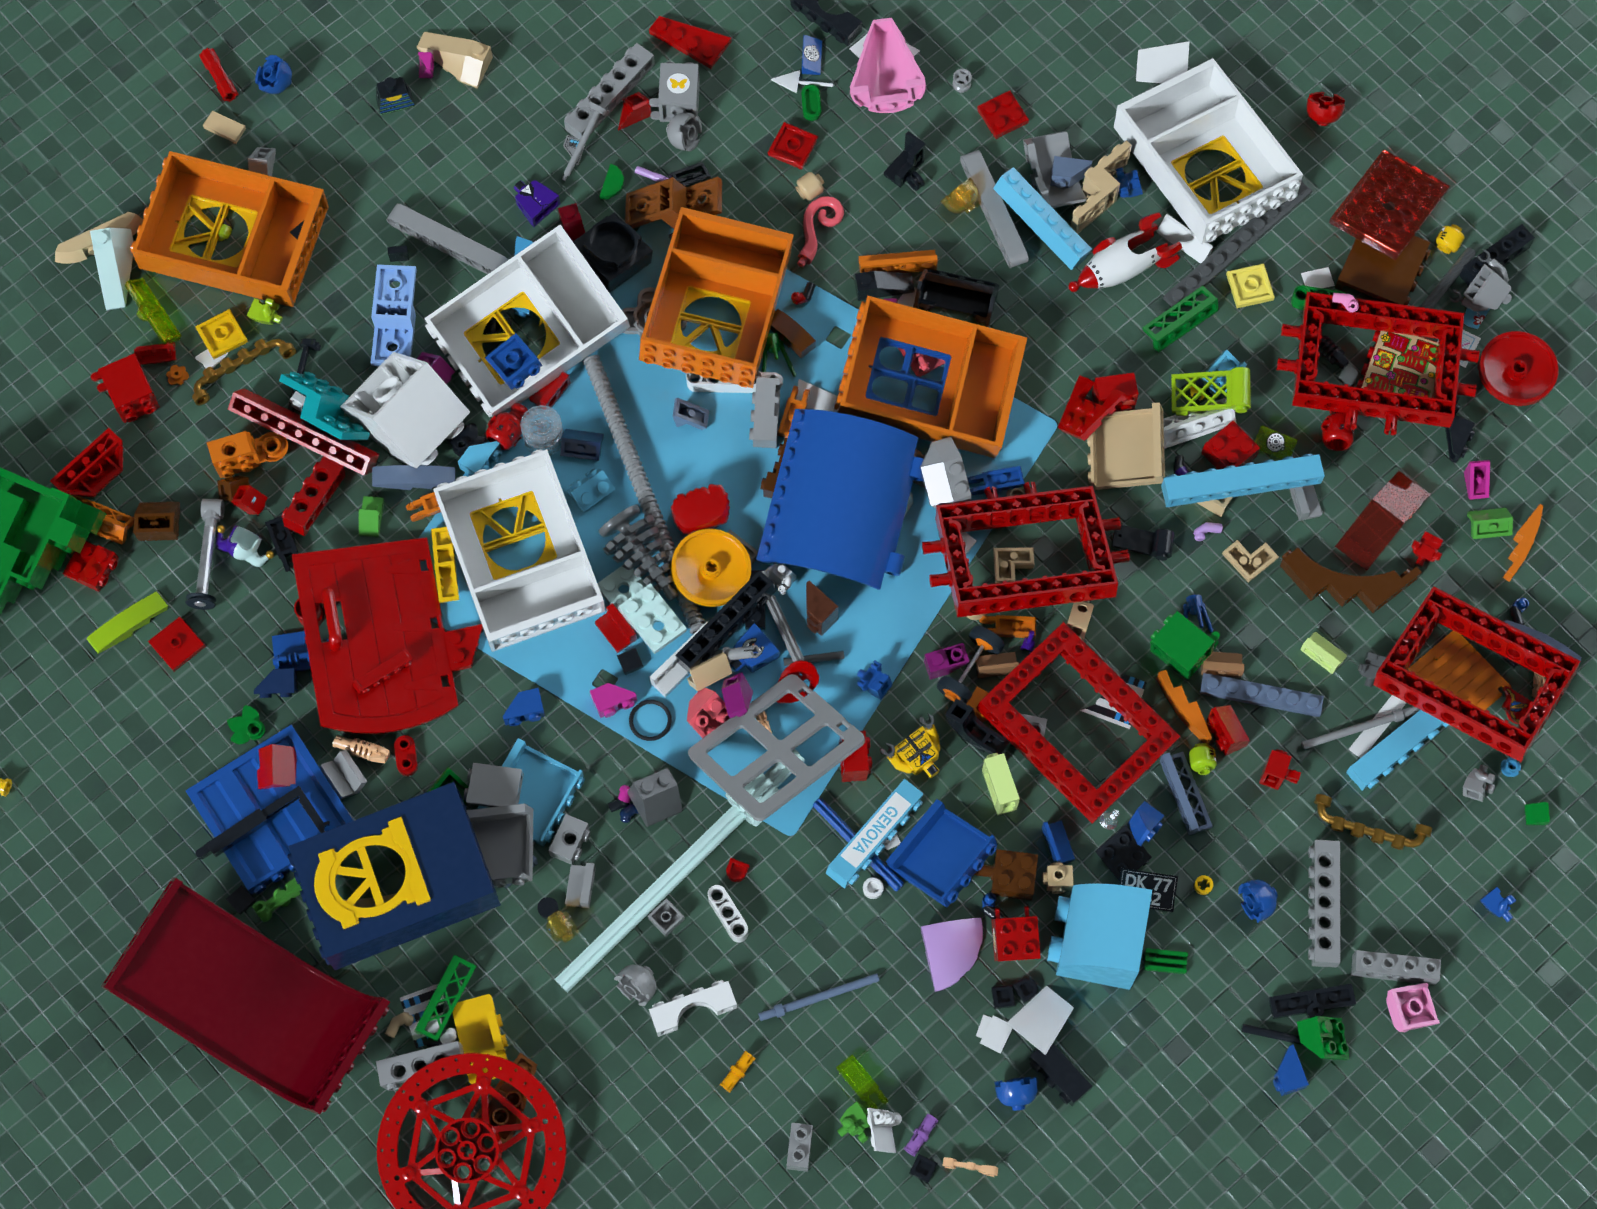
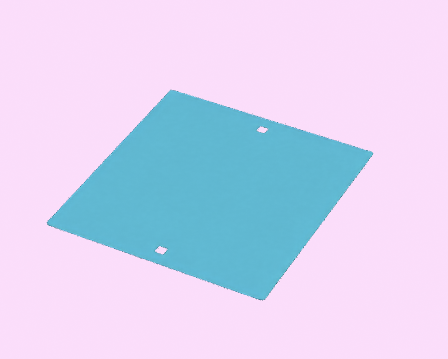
M662 219L642 225L637 230L642 240L653 250L652 261L648 266L610 292V295L621 310L637 307L640 291L648 287H657L671 242L669 234L674 232V229ZM788 269L785 273L775 311L777 309L783 311L803 327L816 340V347L803 358H800L791 347L788 348L784 344L796 377H793L781 349L778 352V360H775L773 353L767 351L766 372L779 373L783 377V386L780 388L778 429L787 400L790 398L793 386H798L799 379L838 396L840 382L843 374H845L843 370L847 361V354L853 338L852 334L859 310L818 286L815 287L810 301L801 305L794 304L791 300L792 293L804 292L805 286L809 281ZM700 298L692 302L685 309L686 313L741 326L740 316L735 307L721 298ZM687 322L685 330L682 331L683 335L687 337L700 324ZM835 326L851 335L842 349L826 341V338ZM710 327L691 343L692 346L704 351H717ZM719 329L725 347L731 345L738 337L736 333ZM621 333L593 352L591 355L600 356V361H602V366H604V371L611 384L610 387L613 389L612 392L615 394L614 397L617 399L625 419V424H627V429H629V434L636 447L635 450L638 452L646 472V477H648V482L651 484L650 487L653 489L652 493L655 494L654 498L657 499V504H659L658 509L661 510L663 520L666 522L665 525L668 527L667 530L670 532L669 536L672 537V542H674L673 547H677L687 536V534H683L677 528L673 520L671 506L674 499L677 498L678 494L686 495L690 490L693 491L701 487L708 488L710 484L722 485L725 492L728 493L730 501V514L727 523L715 529L725 532L732 530L759 551L772 500L771 498L763 497V490L760 489L763 478L767 477L768 472L773 473L775 461L779 462L778 449L780 444H784L785 437L777 436V448L753 447V440H749L750 428H754V422H751V410H755V404H752V393L693 392L689 390L686 380L687 373L673 368L667 369L656 364H647L639 360L640 338L638 334ZM889 346L881 350L879 354L881 364L888 369L901 371L904 357L899 349ZM763 355L758 369L760 372H762ZM583 359L565 372L569 375L571 383L548 413L532 403L529 398L520 403L528 409V416L521 420L524 426L522 438L515 447L513 446L509 450H502L500 458L491 464L490 469L494 468L498 463L506 464L512 462L516 457H526L536 450L547 449L598 583L624 565V562L628 560L617 563L612 559L615 556L614 554L607 555L603 551V548L606 547L605 545L621 532L618 531L608 537H602L598 532L599 529L611 518L632 505L637 504L639 506L640 514L629 523L630 526L644 519L645 514L642 512L636 492L633 489L634 487L631 485L630 476H628V471H626L623 464L624 460L621 459L617 444H615V439L608 426L609 423L606 421L607 418L604 416L594 391V386H592V381H590V376L583 363L585 359ZM945 364L923 375L922 378L941 381ZM910 367V374L915 375ZM887 376L877 377L873 381L872 390L877 397L897 403L904 402L908 387L907 382ZM698 378L691 379L692 382H698L700 380ZM711 379L710 381H711V382H718L719 380H717V379ZM917 385L912 406L933 411L938 391ZM675 398H680L709 410L707 428L701 430L688 424L677 427L673 419ZM1013 398L1003 445L996 458L958 449L963 460L967 478L982 474V472L1021 466L1023 478L1025 479L1056 431V421L1022 401ZM565 429L604 434L601 443L600 460L560 456L561 438ZM918 438L916 449L922 455H926L931 441ZM594 468L596 470L601 469L615 490L585 512H582L572 496L568 495L566 491L570 489L569 486L573 482L586 478L585 474ZM465 472L463 476L469 477L470 475ZM983 481L976 484H969V488L971 489L973 487L983 486ZM915 483L912 484L911 488L913 504L904 517L895 553L905 556L900 576L884 573L881 589L877 590L865 584L830 573L784 564L796 575V580L786 590L784 595L778 591L775 585L776 592L773 595H775L803 656L844 651V659L812 663L820 677L813 691L859 731L864 729L882 699L876 698L868 691H863L857 685V682H860V677L857 676L858 671L862 669L866 672L869 668H872L871 664H874L873 661L876 660L882 664L881 672L889 675L893 684L951 594L949 585L930 587L929 575L947 573L944 556L941 552L923 554L922 542L940 540L935 520L936 509L929 504L926 488ZM1008 490L997 491L998 498L1007 497L1006 493ZM985 493L971 495V501L987 499ZM518 507L503 508L491 517L513 534ZM529 511L525 512L522 530L541 524L534 514ZM441 512L434 515L419 537H427L435 582L436 574L431 529L446 527ZM489 525L485 526L483 533L484 543L502 537ZM992 529L966 532L977 540L975 545L966 554V558H969V564ZM545 532L487 552V554L497 565L505 569L520 570L531 566L538 561L543 553ZM455 549L459 600L439 603L443 627L448 631L481 624ZM426 560L420 562L421 571H428ZM756 560L751 565V570H766L773 563H761ZM647 572L645 575L641 576L642 580H644L646 576H649L650 573ZM808 581L812 582L838 606V620L822 636L818 633H813L807 626L806 583ZM621 585L618 591L620 593H627L630 588L627 585ZM663 590L658 592L685 625L687 631L656 654L652 652L637 632V640L619 653L615 651L595 625V621L607 613L606 607L610 605L603 595L605 612L494 652L490 649L483 629L478 642L479 650L726 798V792L702 771L688 755V750L702 739L687 722L689 701L698 692L688 683L687 678L691 674L666 697L650 681V676L693 635L690 634V628L687 626L688 623L685 621L684 612L681 611L677 598L669 601ZM766 602L765 630L761 631L779 650L780 657L753 673L746 666L738 672L734 671L731 667L732 674L705 687L715 691L723 701L721 689L724 679L742 672L753 690L752 702L777 684L782 672L787 667L784 666L783 658L791 656ZM698 604L697 607L700 608L699 613H702V618L705 620L704 624L709 622L724 605L708 607ZM437 618L430 619L431 621L438 624ZM656 622L653 628L660 631L664 628V624ZM745 623L718 650H722L724 647L733 648L748 631L745 630ZM636 648L644 668L625 675L617 655ZM602 669L618 678L615 683L616 686L635 692L637 696V702L633 707L626 710L624 708L616 711L615 715L605 718V716L600 718L590 696V690L596 688L592 683ZM808 679L803 681L807 684L808 687L810 686V681ZM645 700H656L663 703L669 709L672 716L671 727L667 734L655 741H646L634 735L629 725V716L632 709ZM800 701L793 703L775 702L764 710L772 734L779 740H783L815 716ZM655 704L643 705L635 712L633 724L637 732L647 737H654L662 733L668 722L664 709ZM843 724L838 727L843 732L848 729ZM825 726L800 744L795 750L805 759L804 763L807 766H812L839 745L840 736L830 727ZM741 728L707 754L730 776H735L767 752V750L745 729ZM840 763L763 821L787 836L795 835L812 810L814 802L819 799L839 768ZM773 766L763 772V774L765 775ZM792 773L778 789L783 788L795 779L796 776Z

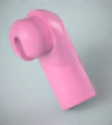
M1333 293L1332 302L1342 303L1349 312L1358 310L1359 304L1351 294Z

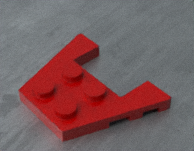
M1080 375L1058 428L1064 433L1085 441L1102 424L1101 420L1108 413L1112 415L1117 410L1115 406L1121 400L1125 402L1129 396L1122 391L1113 389L1103 405L1087 400L1085 397L1094 385V382Z

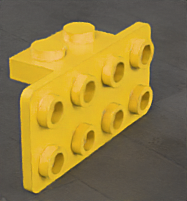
M486 994L458 1002L452 1013L459 1042L463 1045L464 1053L490 1054L508 1060L505 1047H508L506 1035L501 1034L500 1027L503 1026L501 1015L496 1014L492 996ZM467 1074L470 1084L476 1083L477 1075Z

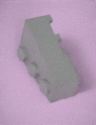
M757 377L756 392L752 393V404H755V410H751V422H754V428H750L749 440H753V447L777 448L780 379Z

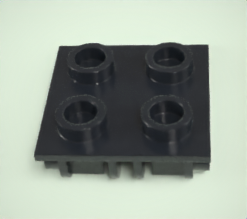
M1126 825L1095 851L1119 882L1121 868L1138 870L1141 866L1149 863V860L1152 858L1143 845L1139 846L1136 843L1131 830Z

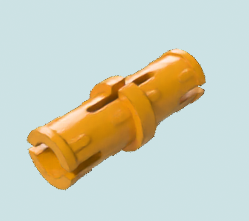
M744 1051L737 1063L730 1067V1072L719 1085L731 1093L737 1082L745 1077L744 1073L756 1058L747 1051Z

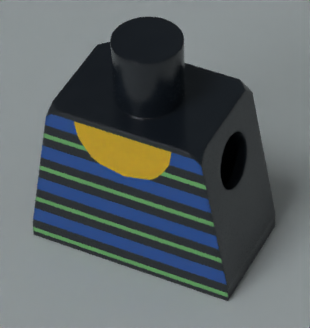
M388 77L385 81L376 84V101L380 115L415 107L411 90L403 77L395 79Z

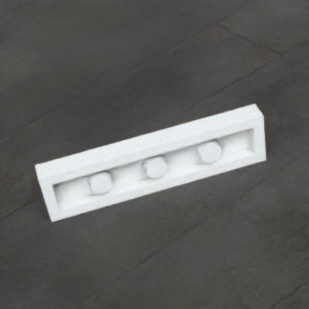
M1226 398L1215 401L1217 404H1227ZM1233 409L1188 412V416L1173 415L1164 418V449L1221 430L1232 421L1237 424L1235 411Z
M708 622L700 627L650 676L651 684L664 697L670 694L690 674L678 664L675 655Z

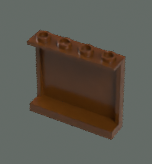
M1366 216L1335 288L1342 291L1343 287L1346 286L1386 303L1408 305L1411 299L1407 297L1409 291L1413 293L1418 283L1414 281L1416 275L1420 277L1424 269L1421 263L1423 260L1427 261L1431 252L1428 249L1430 242Z

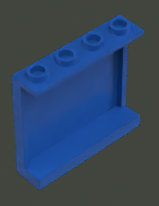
M936 799L886 860V863L894 873L947 908L956 901L959 892L969 885L976 871L982 869L984 861L989 855L994 854L998 844L994 835L987 836L947 810L943 802Z

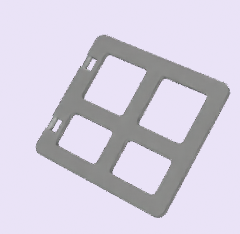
M791 674L752 701L745 715L728 719L688 750V755L702 771L754 820L763 821L863 746L865 738L855 726L851 725L838 711L815 691L811 690L798 676ZM803 690L809 694L805 698L800 694ZM791 693L812 711L815 716L783 740H779L757 721L755 717L783 696ZM842 724L848 728L844 732L838 728ZM823 727H830L844 741L812 766H807L792 752ZM743 728L766 748L767 752L735 776H730L707 753L736 731ZM781 762L796 778L764 802H758L744 787L775 763Z

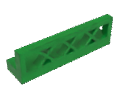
M1202 285L1142 327L1143 332L1153 340V348L1159 353L1219 311L1218 299ZM1202 293L1207 297L1204 301H1196V297ZM1183 306H1192L1190 311H1181ZM1169 316H1177V320L1174 322H1166V318ZM1153 327H1162V330L1157 334L1151 331Z
M456 955L453 956L414 1030L415 1033L421 1036L423 1034L438 1041L476 965ZM460 963L470 968L467 976L458 978L456 969ZM464 980L462 986H460L459 981ZM457 982L459 988L457 995L448 997L446 991L448 985ZM454 999L451 1005L449 1000ZM447 1001L449 1011L438 1016L436 1009L438 1004ZM445 1017L444 1020H443V1022H442V1024H441L440 1018ZM437 1020L439 1025L436 1035L425 1030L428 1023Z

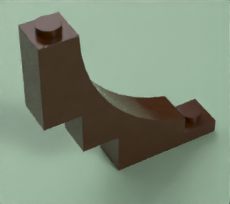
M1296 548L1294 551H1287L1282 556L1280 567L1310 601L1327 590L1338 604L1344 607L1358 596L1373 614L1418 580L1422 573L1415 567L1413 570L1407 569L1400 576L1395 570L1373 576L1342 574L1314 562L1299 548Z

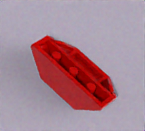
M108 428L54 476L50 482L58 490L71 496L95 497L123 471L122 439Z

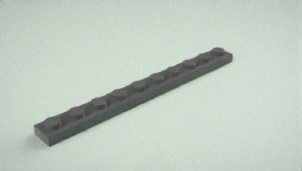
M1301 181L1298 195L1295 199L1282 203L1276 209L1266 211L1261 217L1251 219L1163 296V299L1172 307L1202 285L1204 287L1207 286L1309 197L1312 190Z

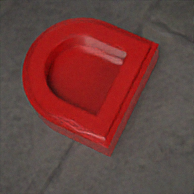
M730 858L726 868L728 879L732 882H741L745 879L750 865Z

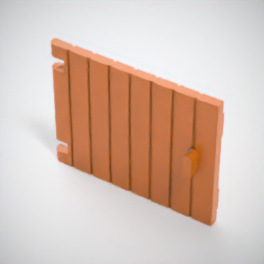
M1455 631L1450 632L1408 669L1429 682L1430 680L1433 681L1438 687L1446 691H1452V694L1461 699L1471 701V704L1483 710L1489 708L1502 696V693L1498 690L1500 687L1508 686L1512 688L1461 634Z

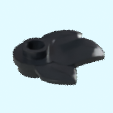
M474 423L466 424L457 436L448 439L453 445L454 453L459 457L464 454L469 446L486 442L485 437L478 436V428Z

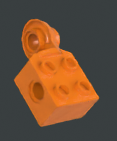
M243 431L207 442V446L219 477L229 478L239 472L252 471L263 462H277L281 460L287 453L288 441L285 437L275 432H268L254 439L250 432ZM271 447H277L274 451H269Z

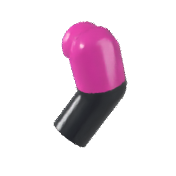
M622 785L619 789L618 799L608 803L611 813L629 805L631 799L627 793L630 789L628 785Z

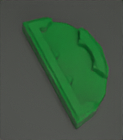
M611 163L600 193V199L604 200L620 194L624 187L622 171Z

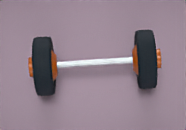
M978 625L973 627L969 637L980 648L959 681L943 676L937 683V689L953 702L956 698L966 704L970 700L972 693L962 682L982 650L991 654H999L1005 645L1003 640L993 631Z

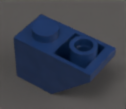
M297 668L273 669L254 689V694H260V698H272L273 693H280V697H292V693H298Z

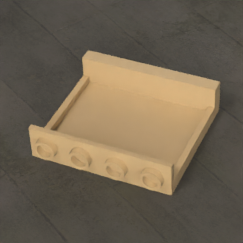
M1160 402L1152 403V408L1114 412L1112 415L1108 413L1101 420L1102 424L1087 438L1088 447H1090V453H1088L1087 458L1088 464L1091 465V472H1088L1089 484L1091 483L1095 490L1162 484L1165 478L1164 414Z

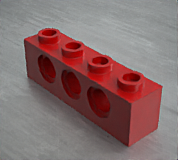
M324 456L320 462H316L310 477L305 478L302 489L295 493L291 505L286 507L282 513L284 527L303 536L307 534L344 479L345 469L343 465Z

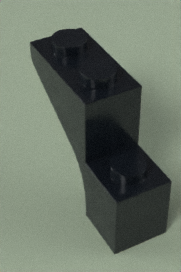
M1456 396L1455 416L1451 427H1445L1449 459L1454 463H1457L1460 457L1464 458L1468 449L1465 444L1467 441L1471 442L1475 433L1472 430L1474 422L1456 415L1460 408V405L1457 404L1460 398Z

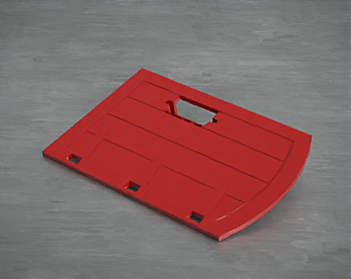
M427 537L292 554L320 726L352 733L395 732L428 723L458 707ZM426 560L428 571H421L420 562ZM341 601L347 636L345 640H342L336 607V602ZM322 603L324 604L329 633V641L321 643L315 604ZM437 618L438 628L432 629L430 619ZM404 649L409 651L413 657L412 665L402 668V671L398 674H392L390 679L381 681L379 686L370 688V691L366 694H358L352 685L354 680ZM448 676L449 687L442 686L441 677Z

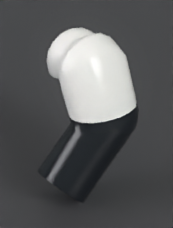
M454 1028L446 1029V1032L439 1037L438 1041L428 1037L427 1047L455 1042L457 1031Z

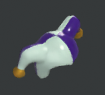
M223 525L217 527L218 533L215 547L219 551L228 552L233 558L245 560L255 567H261L269 559L274 558V553L270 550L264 556L258 555L257 550L262 538L257 534L235 525L229 537L224 539L225 527Z

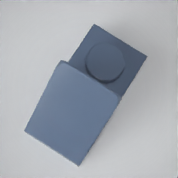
M675 398L673 419L677 427L688 424L701 430L707 428L709 410L680 398Z

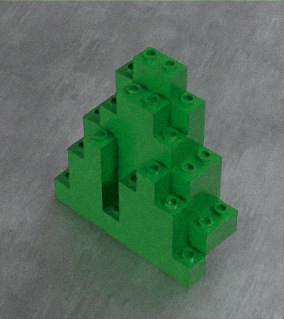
M1 467L0 615L7 601L12 604L15 603L22 586L34 590L35 587L42 590L51 570H60L67 553L72 554L73 551L81 553L89 534L97 535L106 516L105 512L85 504L65 492L53 487L50 489Z

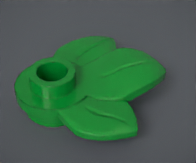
M244 705L242 716L227 720L229 728L234 732L230 741L240 745L250 740H259L265 734V726L260 721L259 713L251 706ZM254 728H258L259 731L257 733H252Z

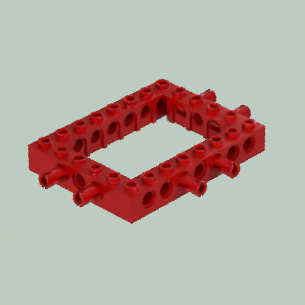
M1307 292L1302 324L1300 326L1282 324L1281 336L1295 337L1300 340L1298 358L1296 360L1278 358L1277 370L1294 372L1296 374L1292 406L1346 413L1344 427L1348 430L1350 423L1351 430L1357 428L1358 415L1386 419L1384 429L1386 435H1389L1390 428V435L1397 434V421L1450 428L1455 416L1456 395L1475 397L1476 385L1463 384L1458 381L1460 360L1478 363L1480 353L1479 350L1463 349L1461 346L1464 313L1357 298L1355 299L1359 304L1358 310L1349 312L1342 303L1332 302L1333 295ZM1323 323L1439 339L1433 398L1428 397V395H1424V397L1408 395L1406 392L1404 394L1388 392L1385 389L1384 391L1368 389V387H1350L1348 384H1344V386L1329 384L1327 381L1324 383L1315 382L1318 373V359L1320 356L1318 351L1322 339Z
M1027 482L1023 485L1025 494L999 498L997 488L992 486L993 492H991L990 487L984 490L987 499L936 505L935 520L940 540L922 542V550L924 555L941 552L944 556L947 573L929 575L930 587L949 585L957 617L1116 597L1118 580L1113 564L1129 562L1130 557L1128 549L1110 552L1105 531L1121 530L1120 518L1101 519L1093 486L1037 493L1035 482H1031L1032 487ZM1076 518L1089 572L1085 570L1082 573L1068 575L1062 573L1060 576H1042V578L1028 580L1023 578L1021 581H1003L1002 583L989 585L984 583L982 586L972 587L973 575H971L969 570V558H966V545L963 542L961 532Z

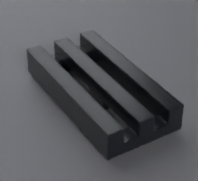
M703 162L669 174V178L674 177L685 187L709 180L712 177ZM688 174L683 178L677 179L678 177Z

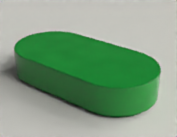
M806 85L801 92L803 116L809 121H815L821 116L820 90L815 85Z

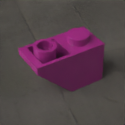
M964 643L926 653L924 656V664L930 680L949 675L970 662Z
M741 672L724 679L721 690L729 718L745 715L752 699L753 690Z

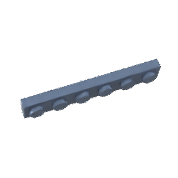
M1203 673L1199 693L1315 717L1321 716L1324 698L1321 695Z

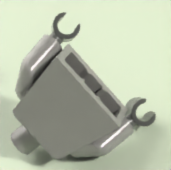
M1484 249L1482 250L1487 254L1486 258L1481 259L1478 255L1477 258L1482 262H1487L1488 266L1484 264L1464 292L1463 295L1465 297L1461 296V292L1458 289H1453L1454 293L1459 294L1457 298L1449 296L1452 302L1460 301L1462 302L1461 305L1475 312L1488 310L1489 308L1496 310L1501 303L1508 304L1512 298L1511 294H1509L1511 286L1508 284L1509 277L1506 268L1496 259H1491L1490 253Z

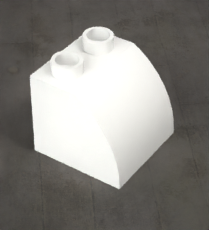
M393 352L340 406L355 423L363 425V429L370 432L369 437L398 461L418 468L420 465L427 466L434 461L438 455L436 448L445 438H454L463 430L465 425L463 419L470 413L427 362Z

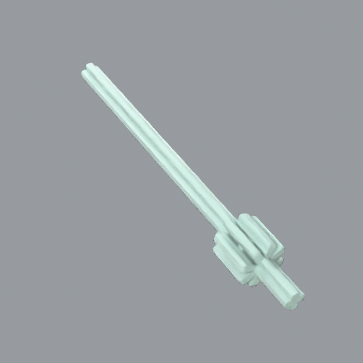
M794 749L792 751L800 760L805 761L797 750ZM777 762L765 775L762 773L747 784L744 789L758 802L762 803L779 791L778 787L792 772L781 762ZM726 793L725 796L732 807L555 978V981L568 993L744 820L755 827L762 821L754 820Z

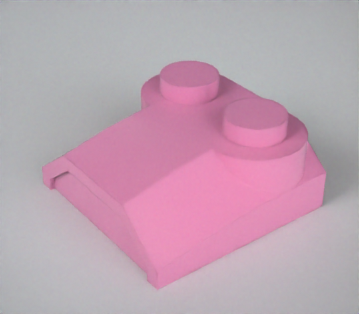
M1428 983L1400 987L1388 991L1386 1003L1392 1023L1399 1032H1407L1440 1023L1430 996Z

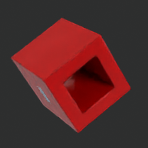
M240 485L231 503L249 515H259L264 510L268 497L250 485Z

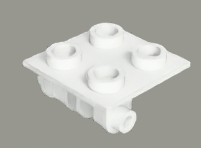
M867 1108V1122L871 1128V1144L874 1147V1151L896 1153L892 1127L901 1123V1115L896 1112H889L888 1110Z

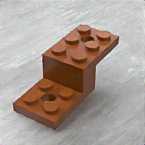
M717 176L685 187L672 177L626 194L625 223L634 229L662 219L674 229L681 207L712 215L722 213V179Z

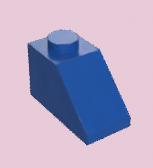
M1294 1044L1286 1049L1274 1075L1273 1084L1276 1091H1280L1281 1096L1305 1089L1309 1085Z

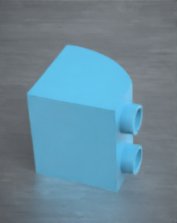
M1115 884L1073 885L1069 898L1059 896L1054 920L1065 922L1062 938L1051 936L1047 961L1058 963L1056 975L1130 990L1139 973L1152 890Z

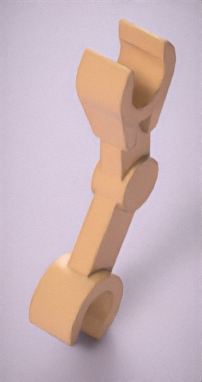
M944 1157L942 1166H945L944 1168L955 1169L960 1167L968 1170H977L991 1177L997 1176L999 1169L990 1165H976L973 1162H957L956 1159Z

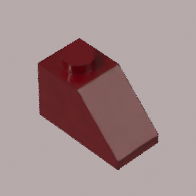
M576 203L558 208L562 227L572 242L586 233Z

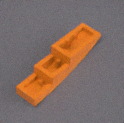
M1541 504L1513 538L1518 545L1508 557L1513 562L1503 577L1508 582L1511 581L1534 543L1543 511V505Z
M1167 670L1159 672L1157 676L1159 685L1176 714L1195 736L1203 743L1209 744L1212 737L1197 701L1189 703L1182 685L1174 688Z

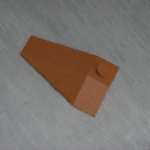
M520 1053L514 1063L535 1075L537 1064ZM500 1080L494 1089L523 1112L527 1098L515 1087ZM491 1094L489 1095V1123L492 1126L520 1124L521 1120ZM482 1107L474 1117L482 1118ZM471 1122L469 1127L477 1132L476 1124ZM517 1130L499 1132L501 1142L504 1144L510 1140ZM486 1137V1139L493 1141L491 1137Z

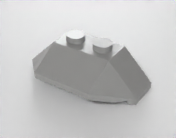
M952 437L931 442L930 448L920 466L930 506L936 509V505L971 501V492L963 460Z

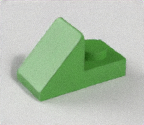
M363 497L362 509H359V536L379 537L384 498Z

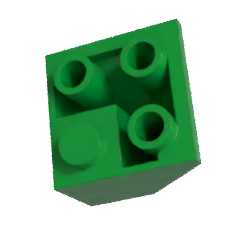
M1315 1016L1297 1022L1300 1043L1321 1059L1350 1060L1342 1018Z

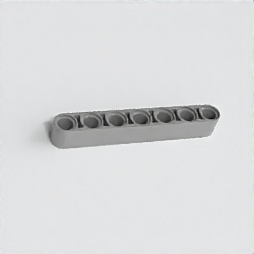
M976 150L960 156L963 170L1008 267L1013 268L1028 262L1027 251L1001 196L993 189L996 184L981 152Z
M397 203L386 219L394 228L486 274L491 273L508 261L505 256L402 204Z

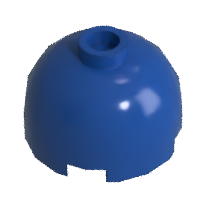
M270 55L265 58L267 61L263 67H258L255 83L265 93L279 94L290 86L292 71L289 64L282 58Z
M1250 880L1239 886L1238 894L1242 893L1244 899L1241 905L1251 920L1256 919L1257 923L1274 913L1278 898L1274 887H1271L1263 880Z
M1037 1077L1012 1078L1007 1080V1082L1002 1080L994 1082L997 1098L1003 1105L1011 1106L1013 1111L1024 1110L1025 1105L1032 1103L1036 1098Z

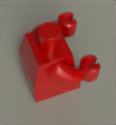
M1426 531L1420 542L1414 540L1411 547L1415 556L1418 557L1415 564L1423 567L1425 561H1439L1442 553L1438 552L1443 540Z

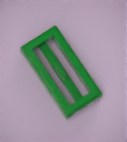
M1146 948L1144 970L1186 974L1188 952ZM1149 955L1179 957L1182 960L1149 957ZM1149 962L1182 965V968L1149 965Z

